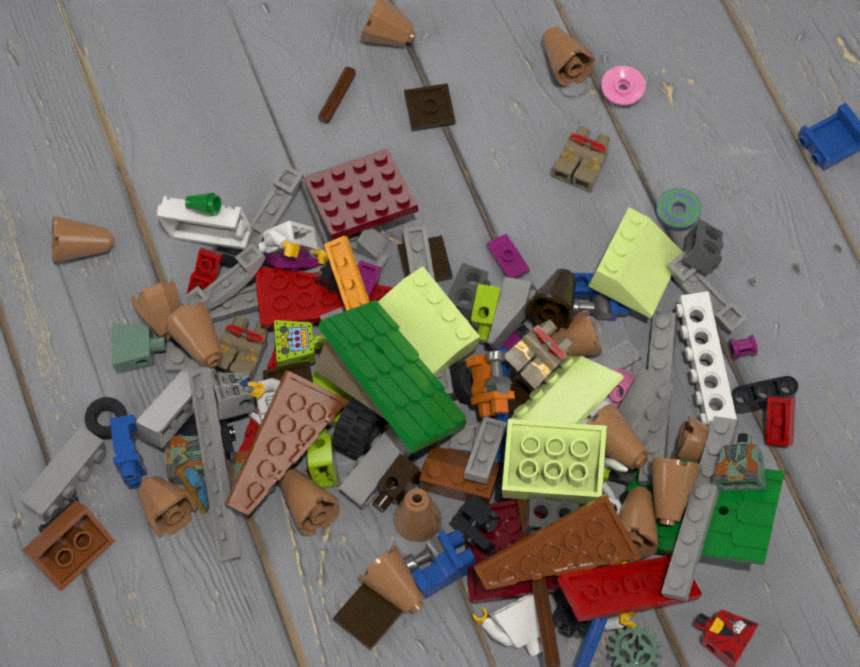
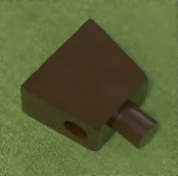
M400 453L378 481L377 487L381 493L373 503L382 511H385L391 502L398 506L404 496L410 490L415 489L420 483L421 471L419 467Z

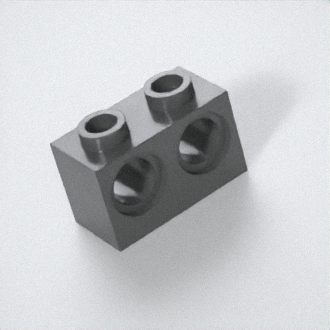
M700 219L687 234L684 262L705 274H708L713 268L716 269L722 261L723 232Z
M465 263L461 264L448 298L465 319L471 320L478 284L490 286L491 281H488V271ZM474 280L478 283L475 285H471L468 282ZM468 300L470 303L461 304L460 301Z
M544 496L530 498L526 505L524 534L530 535L560 518L559 514L567 515L578 509L579 503H572L569 499L548 500ZM539 511L543 513L545 518L540 519L536 517L534 512Z

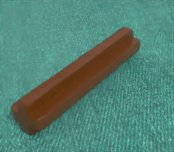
M349 66L344 68L318 115L319 121L325 124L330 122L356 75L354 68Z

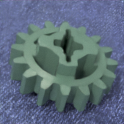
M637 623L633 629L627 626L625 631L622 628L617 629L618 636L612 634L610 640L613 643L608 644V650L613 651L609 654L608 658L609 660L615 659L613 667H652V665L658 667L660 661L657 658L662 656V651L657 649L661 647L662 643L661 641H655L657 633L655 632L650 635L648 633L650 627L647 626L642 630L640 629V623ZM632 636L628 641H622L624 638ZM636 642L638 654H636V657L634 659L632 647H634V644ZM621 656H623V657L628 661V663H626V662L621 658ZM648 660L646 663L638 665L640 661Z

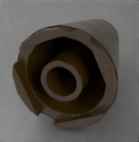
M557 269L530 299L527 305L528 317L531 315L536 326H540L550 319L558 328L555 332H559L560 328H569L574 317L575 275L570 270Z

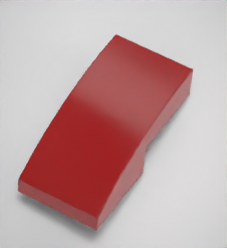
M205 248L199 249L195 270L190 276L187 294L197 286L203 291L217 280L223 254Z

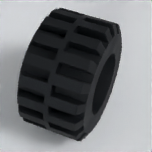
M352 397L344 407L336 423L332 445L356 458L366 455L371 449V443L379 435L385 419Z

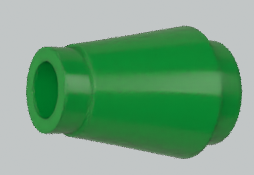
M215 193L187 196L185 199L186 209L213 216L221 210V198L215 195Z

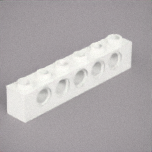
M708 291L681 295L679 303L676 304V314L678 318L682 319L683 325L680 326L682 339H686L687 343L685 356L687 361H691V382L696 384L697 391L694 392L696 405H700L702 412L699 414V421L711 428L714 416L730 419L737 418ZM696 316L700 318L701 322H693L690 317ZM702 338L706 343L698 344L695 339ZM700 360H707L711 365L703 366ZM710 381L714 383L715 388L706 387L704 382ZM709 404H717L720 410H712Z

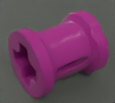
M749 335L746 339L729 340V350L733 360L744 355L751 354L756 356L758 353L754 335Z

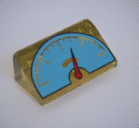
M187 459L176 466L175 470L200 511L205 513L209 507L206 483L193 461Z

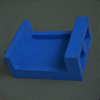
M844 103L838 106L836 114L809 128L806 125L802 126L798 139L801 146L810 152L814 163L819 165L824 171L860 152V120L848 104Z

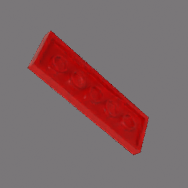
M672 555L564 573L557 579L579 622L698 600L702 595L695 580H693L687 601L668 598L662 595L661 592Z

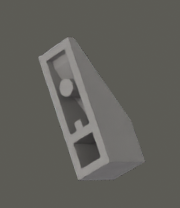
M509 277L504 278L487 342L492 350L501 347L526 318L527 305L537 292L532 281Z

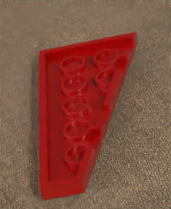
M261 265L255 274L261 329L274 327L275 320L317 323L321 321L320 316L340 307H344L346 311L342 303L340 291L338 293H331L326 286L319 285L316 277H321V274L304 271L292 272L283 270V268H269ZM376 284L369 301L377 300L378 302L394 287Z

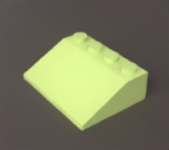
M628 207L588 287L651 318L672 276L667 265L679 256L682 251L649 217Z
M424 267L404 278L378 301L399 325V331L418 351L419 358L435 376L478 348L480 336Z
M567 356L559 364L560 366L556 371L550 373L544 379L545 382L530 393V398L514 410V415L510 419L581 424L624 377L622 374L583 356Z
M508 419L502 485L503 498L529 500L535 496H544L548 500L569 499L572 503L587 504L601 496L607 426Z

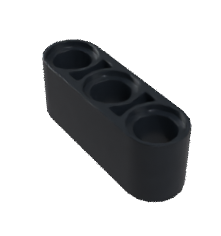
M782 376L737 386L731 394L735 413L745 414L767 409L768 397H795L798 390V382L791 376ZM786 387L790 389L791 392L786 393L782 391L781 388ZM764 392L768 397L763 398L758 393ZM741 397L746 402L740 403L735 398Z

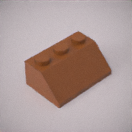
M433 445L426 457L421 473L420 489L466 502L474 493L485 504H491L502 463H494L487 484L464 478V472L470 455Z
M75 501L24 547L22 552L56 588L62 591L115 540L85 505Z

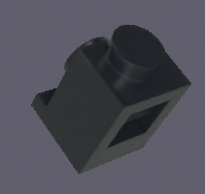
M474 493L457 511L477 530L482 527L487 533L495 529L500 519Z
M563 601L553 617L554 629L557 627L559 632L568 638H572V636L576 639L579 637L584 638L590 627L587 624L588 620L579 622L571 606Z

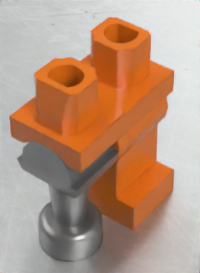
M505 351L486 352V355L476 354L466 358V368H472L474 383L471 389L473 395L471 405H478L479 417H494L496 414L508 413V400L515 398L514 391H510L511 380L503 376L501 362L505 361Z

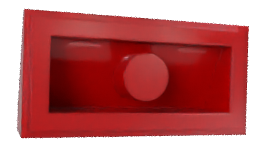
M768 397L765 444L793 445L795 397Z

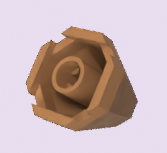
M377 0L368 17L367 24L363 28L360 39L371 43L405 46L407 42L411 44L416 31L413 30L414 24L389 0Z
M169 281L170 286H167L165 282H161L139 292L140 298L137 300L135 296L131 298L135 312L158 337L165 336L167 341L173 339L165 329V325L168 326L169 324L167 319L175 310L180 308L178 289L174 281Z
M158 476L145 478L138 489L147 520L157 536H163L162 532H166L167 535L175 534L192 519L190 516L191 510L195 512L197 509V505L188 491Z

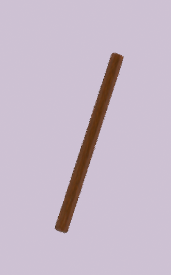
M517 499L523 538L529 536L524 534L526 505L529 500ZM546 578L531 579L546 667H560L561 663Z

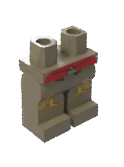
M580 126L575 133L571 132L559 158L552 166L551 177L569 185L573 179L572 186L591 193L608 157L610 138L599 134L596 141L589 139L591 131L586 127Z
M240 315L235 317L232 324L227 322L225 331L219 340L223 357L220 364L213 367L216 373L246 372L249 374L251 381H253L264 352L268 347L267 337L269 329H261V323H257L253 332L247 330L249 320Z
M550 319L540 326H535L505 353V361L503 362L514 373H517L532 357L534 358L517 375L531 391L535 390L568 356L566 353L573 345L566 336H563L556 343L549 337L558 329Z

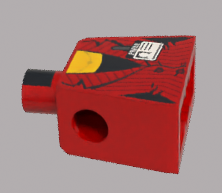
M720 610L714 620L701 613L694 626L706 632L701 643L702 646L727 667H735L759 625L756 622L725 610Z

